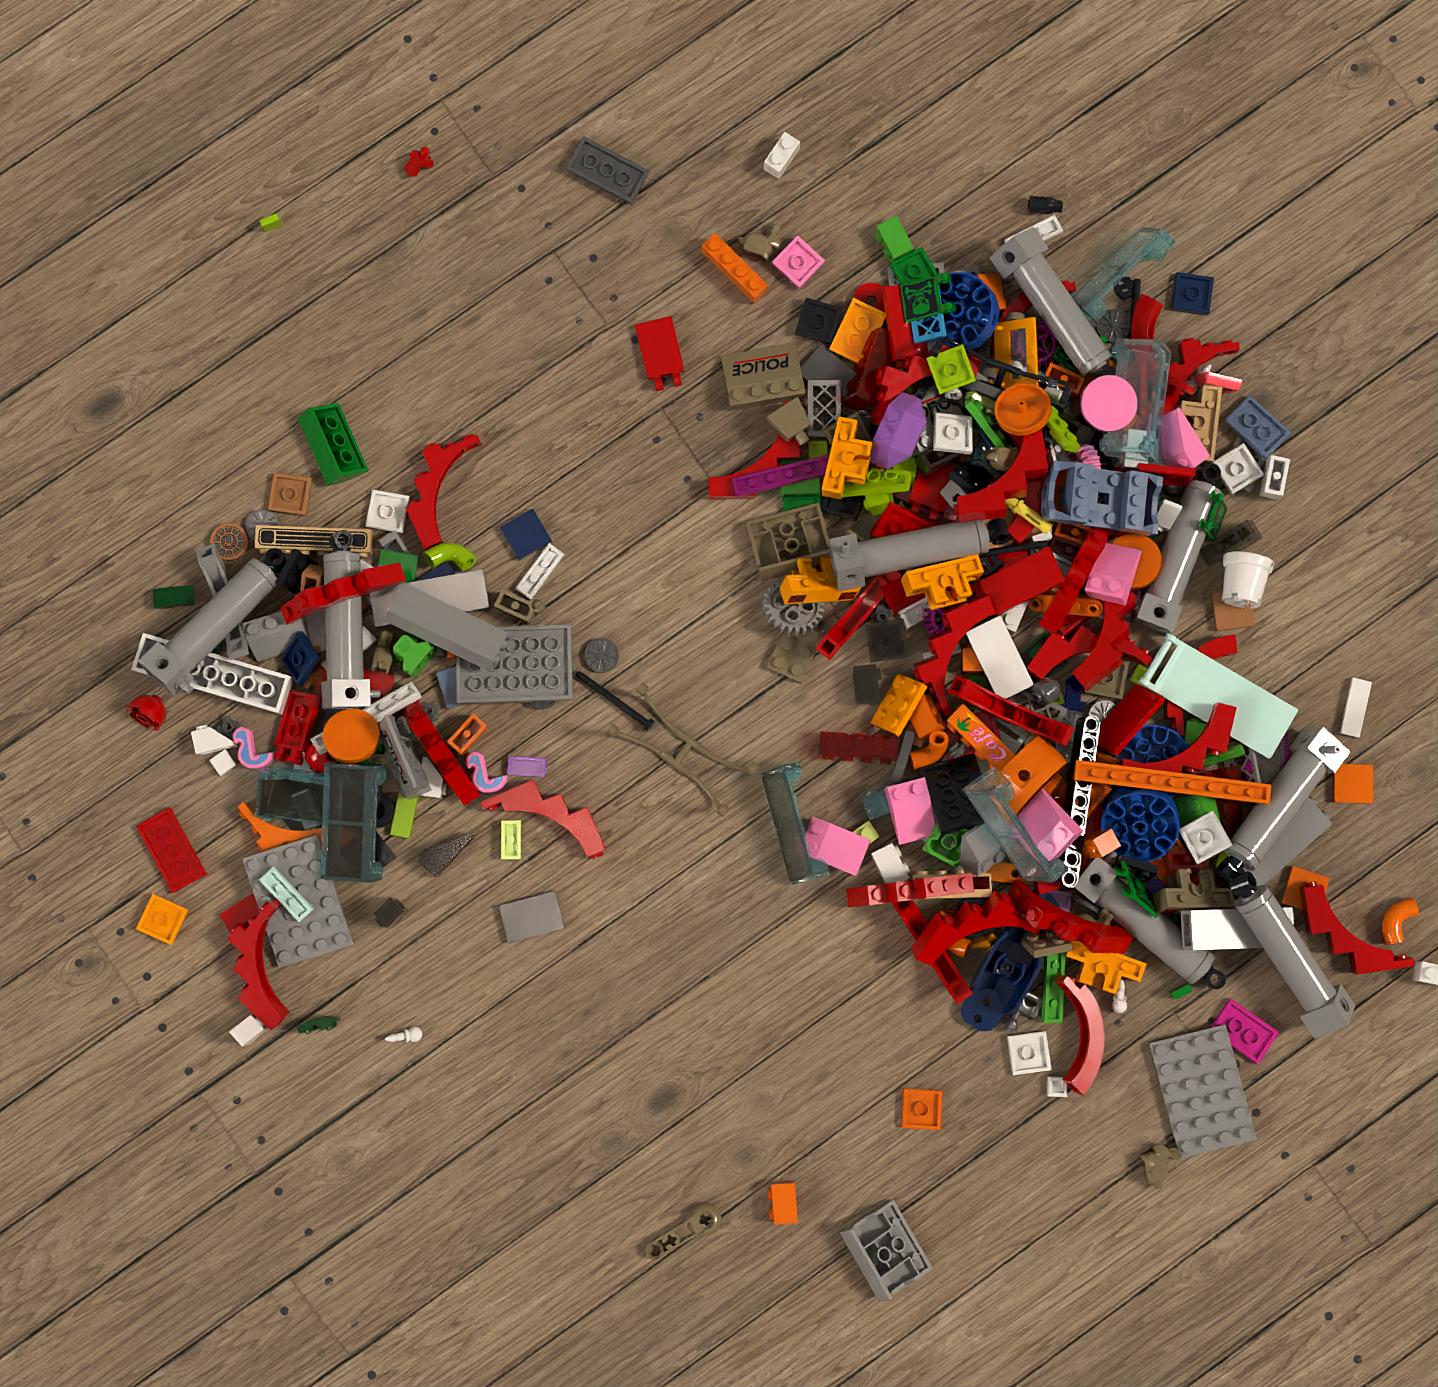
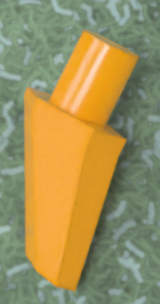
M993 932L985 938L981 936L972 941L970 950L991 948L990 943L997 937Z

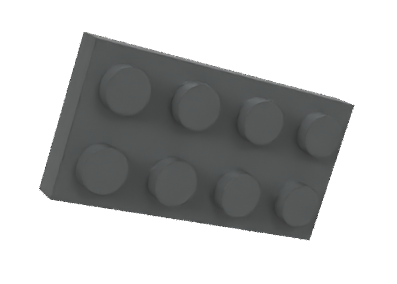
M583 136L566 166V171L631 205L650 173L644 167Z

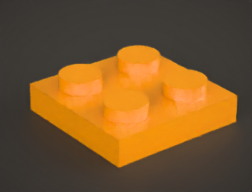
M152 894L136 930L169 945H173L189 909L156 894Z

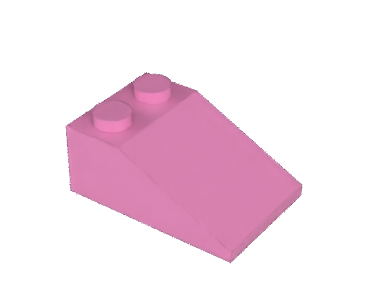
M1180 407L1156 418L1162 458L1166 466L1192 469L1210 457Z
M1106 543L1088 577L1085 587L1087 596L1126 606L1142 551Z
M925 777L885 788L884 791L899 845L928 838L935 826Z
M1041 789L1017 815L1035 847L1049 862L1059 858L1083 832L1078 824L1044 789Z
M813 817L799 853L857 876L871 840Z

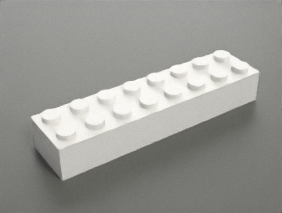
M143 633L131 670L148 675L138 660L157 641L164 646L169 640ZM209 653L190 672L194 680L189 685L199 691L282 715L294 679L285 674Z

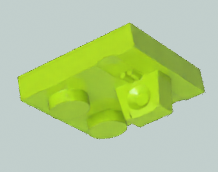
M963 344L939 353L937 358L933 356L927 357L939 394L976 381Z

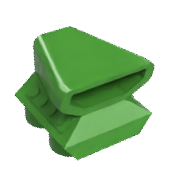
M411 633L406 634L393 646L392 661L397 665L403 664V671L414 678L435 656L436 648L427 641L422 642L421 638Z
M936 822L922 850L942 862L957 868L960 863L962 835L969 830L962 829L941 835Z

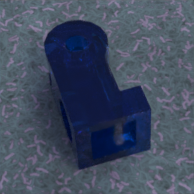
M1074 674L1065 683L1064 707L1067 710L1083 712L1086 707V702L1081 701V689L1083 686Z

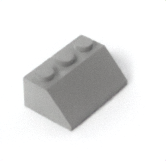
M282 611L242 623L247 642L257 662L283 655L297 631H303L311 643L305 617L293 624L286 625Z
M1001 809L996 812L998 816L997 821L975 826L962 835L960 866L977 877L1016 850L1017 834Z

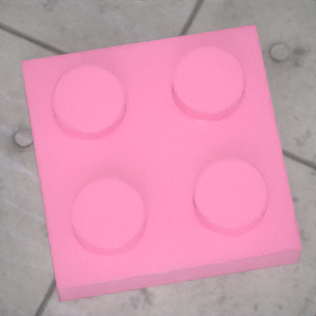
M798 235L772 261V265L798 289L825 263V260Z

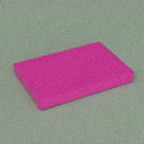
M1231 998L1228 999L1210 1026L1215 1027L1226 1024L1231 1046L1256 1064L1260 1062L1279 1031Z

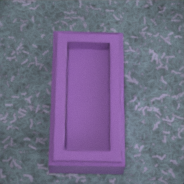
M508 756L507 775L546 777L547 758Z

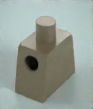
M798 397L767 416L768 423L786 442H790L795 438L798 444L803 446L810 441L805 433L810 428V422Z

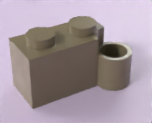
M504 589L501 590L494 604L495 609L530 625L535 614L543 613L546 607L543 599L539 597H534L528 601ZM536 601L542 602V608L539 610L532 608L533 603Z

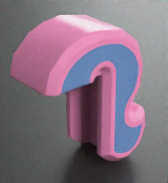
M239 727L234 731L233 742L240 745L238 759L243 766L249 769H264L273 763L275 753L256 755L254 737L251 730Z
M471 752L467 756L466 767L468 769L475 768L472 775V783L477 790L484 793H496L508 783L507 775L489 779L484 755L478 752Z

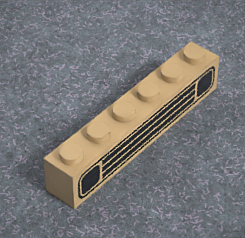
M256 525L255 549L260 551V554H265L269 549L278 548L284 555H290L293 549H296L306 556H310V553H317V556H323L333 552L329 543L331 535L339 530H347L353 536V543L350 546L351 553H358L360 558H367V555H372L373 531L370 529ZM338 536V542L341 545H344L345 541L343 537Z

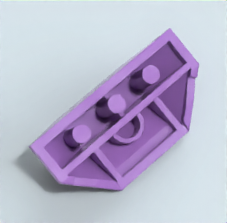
M902 392L888 405L873 438L871 463L889 470L912 456L927 423L920 398Z

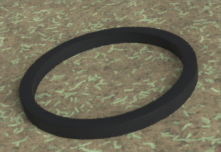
M950 398L936 401L930 410L932 424L934 423V408L942 402H950L957 405L963 412V415L967 416L963 405Z

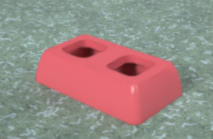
M1204 372L1194 376L1198 387H1202L1203 384L1222 387V392L1227 394L1238 391L1243 383L1241 379L1212 372Z

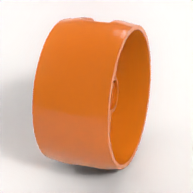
M1037 736L1000 771L987 790L1009 813L1017 817L1030 802L1031 798L1055 774L1058 773L1060 775L1068 762L1048 741Z

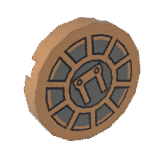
M225 523L213 531L210 544H215L222 560L234 561L241 558L248 550L249 538L245 530L239 525Z

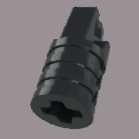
M1029 196L1028 213L1051 214L1062 212V200L1044 196Z

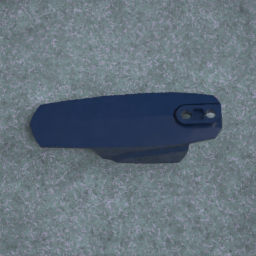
M1050 893L1038 895L1041 898L1048 901L1049 903L1060 908L1059 904ZM1005 926L970 983L969 988L973 994L964 1000L960 1012L964 1022L980 1031H992L1004 1014L1010 1015L1017 1011L1042 965V957L1034 958L1021 943V938L1027 937L1032 932L1021 927ZM1040 929L1037 934L1046 933L1050 929ZM984 998H989L990 1003L988 1005L983 1004ZM979 1014L980 1021L975 1022L973 1017Z

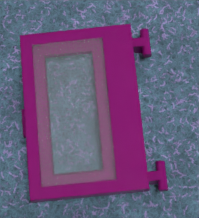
M1288 730L1270 759L1255 751L1260 780L1263 784H1271L1290 759ZM1243 745L1245 753L1249 755L1248 747ZM1243 755V763L1245 762V760H1246V758H1247V757H1245L1244 755ZM1249 760L1245 770L1252 774L1251 760ZM1244 772V779L1248 782L1250 776Z

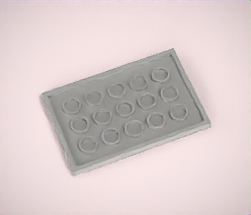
M571 624L497 627L508 633L506 637L508 644L504 652L500 650V660L497 666L492 665L490 671L456 656L458 705L573 701Z
M318 834L242 858L259 909L265 902L268 901L270 903L276 900L270 891L259 881L273 866L314 908L300 922L283 905L271 916L266 931L279 968L354 944Z
M1226 1024L1149 1043L1178 1151L1182 1154L1181 1158L1257 1140Z

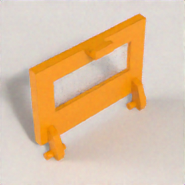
M1036 317L998 323L994 330L995 359L1020 368L1022 371L1038 375ZM1006 372L1001 387L1007 389L1019 383H1031L1038 386L1039 383L1036 379Z

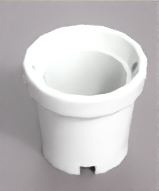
M1227 552L1223 556L1225 574L1221 600H1225L1224 603L1235 607L1244 608L1245 605L1251 604L1250 609L1259 608L1268 575L1272 573L1274 568L1273 560L1251 552Z

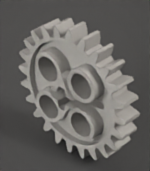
M781 579L780 584L775 581L774 585L769 586L768 591L765 592V598L762 601V604H764L762 611H765L764 618H769L768 624L774 623V630L778 627L781 628V634L786 630L788 636H790L791 632L798 636L799 631L805 635L807 630L812 632L813 627L817 628L824 613V609H822L824 603L784 604L779 589L784 579Z

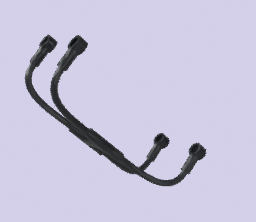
M947 337L940 338L933 345L930 356L938 357L943 342L954 346L962 344ZM964 346L966 353L986 362L987 365L999 369L994 384L981 380V382L1004 391L1005 388L1001 387L1006 372L1017 376L1021 375L1060 384L1065 388L1058 403L1066 406L1071 393L1070 385L1066 381L1022 371V369L990 357H984ZM933 376L922 382L915 397L923 400L929 383L935 381ZM1050 428L1044 438V446L1050 447L1053 439L1049 433Z

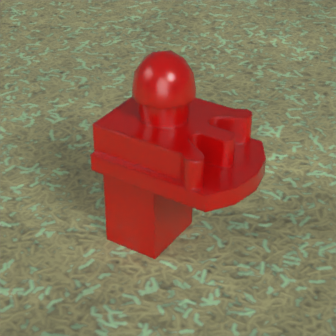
M425 146L420 151L413 150L410 153V159L404 167L409 176L416 177L422 167L433 168L434 161L431 160V156H428L430 152L428 147Z

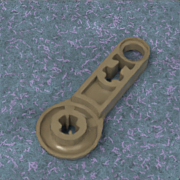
M710 1203L697 1204L691 1209L685 1221L651 1241L646 1247V1255L652 1260H657L694 1237L714 1234L721 1225L720 1211ZM701 1215L710 1216L711 1219H708V1224L700 1222L702 1219ZM668 1235H671V1237L675 1236L677 1238L675 1239V1244L668 1243L665 1245L667 1250L664 1251L659 1241L662 1239V1242L665 1243L668 1240ZM652 1245H657L660 1248V1253L656 1256L649 1253V1248Z

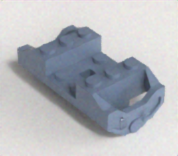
M1049 462L1047 477H1044L1043 487L1040 492L1043 520L1149 536L1158 534L1159 527L1156 516L1157 504L1163 484V477L1132 470L1118 472L1094 468L1092 464L1078 462ZM1067 469L1065 485L1059 487V493L1062 494V498L1058 499L1057 506H1063V512L1055 510L1053 501L1055 481L1059 471ZM1101 497H1104L1103 504L1097 503V500H1101Z

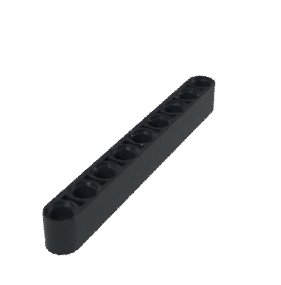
M1096 716L1080 717L1075 726L1063 810L1072 819L1073 817L1076 818V823L1083 832L1059 858H1056L1054 882L1059 887H1074L1078 882L1092 782L1081 781L1082 784L1079 786L1078 781L1073 780L1075 760L1081 761L1083 759L1084 761L1095 762L1100 730V721ZM1087 721H1088L1089 724H1090L1089 729H1088L1087 726H1086V722H1087ZM1084 740L1087 742L1086 748L1083 745ZM1076 797H1077L1078 800H1079L1078 805H1076V803H1075ZM1068 855L1070 856V863H1069V864H1068V862H1067V856H1068ZM1065 874H1066L1067 877H1068V880H1067L1066 883H1065V881H1064V876H1065Z

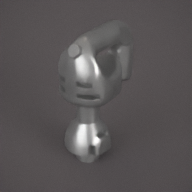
M1028 991L1017 1011L1012 1013L1003 1022L1006 1025L1005 1030L1010 1033L1013 1029L1017 1030L1018 1018L1021 1012L1036 1019L1042 1009V998ZM1025 998L1035 1002L1036 1004L1033 1006L1025 1004Z

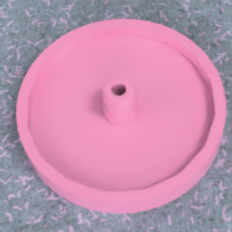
M1106 375L1096 378L1086 386L1081 396L1080 408L1084 419L1090 426L1099 431L1114 432L1128 425L1134 418L1137 410V397L1134 389L1127 381L1118 376Z

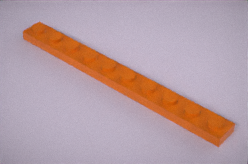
M1075 760L1073 780L1270 804L1271 784Z

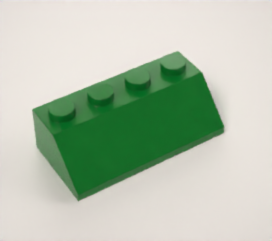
M339 403L311 407L298 417L328 486L344 483L369 471Z

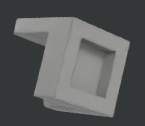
M395 530L379 539L385 550L409 553Z

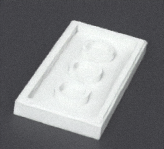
M1001 615L966 632L967 638L995 694L1006 699L1034 685Z

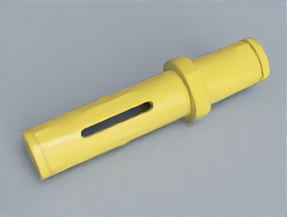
M1005 499L1006 506L1011 508L1014 514L1018 513L1045 534L1053 526L1052 523L1043 520L1042 516L1026 506L1022 499Z

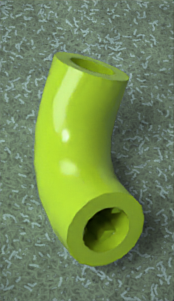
M451 542L440 543L423 552V557L431 568H435L445 561H451L456 563L463 571H466L475 564L477 559L464 546Z

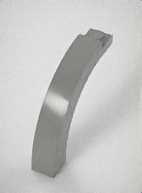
M213 543L196 549L198 563L214 597L230 581L222 558ZM244 620L225 637L230 660L249 654V644L242 625Z

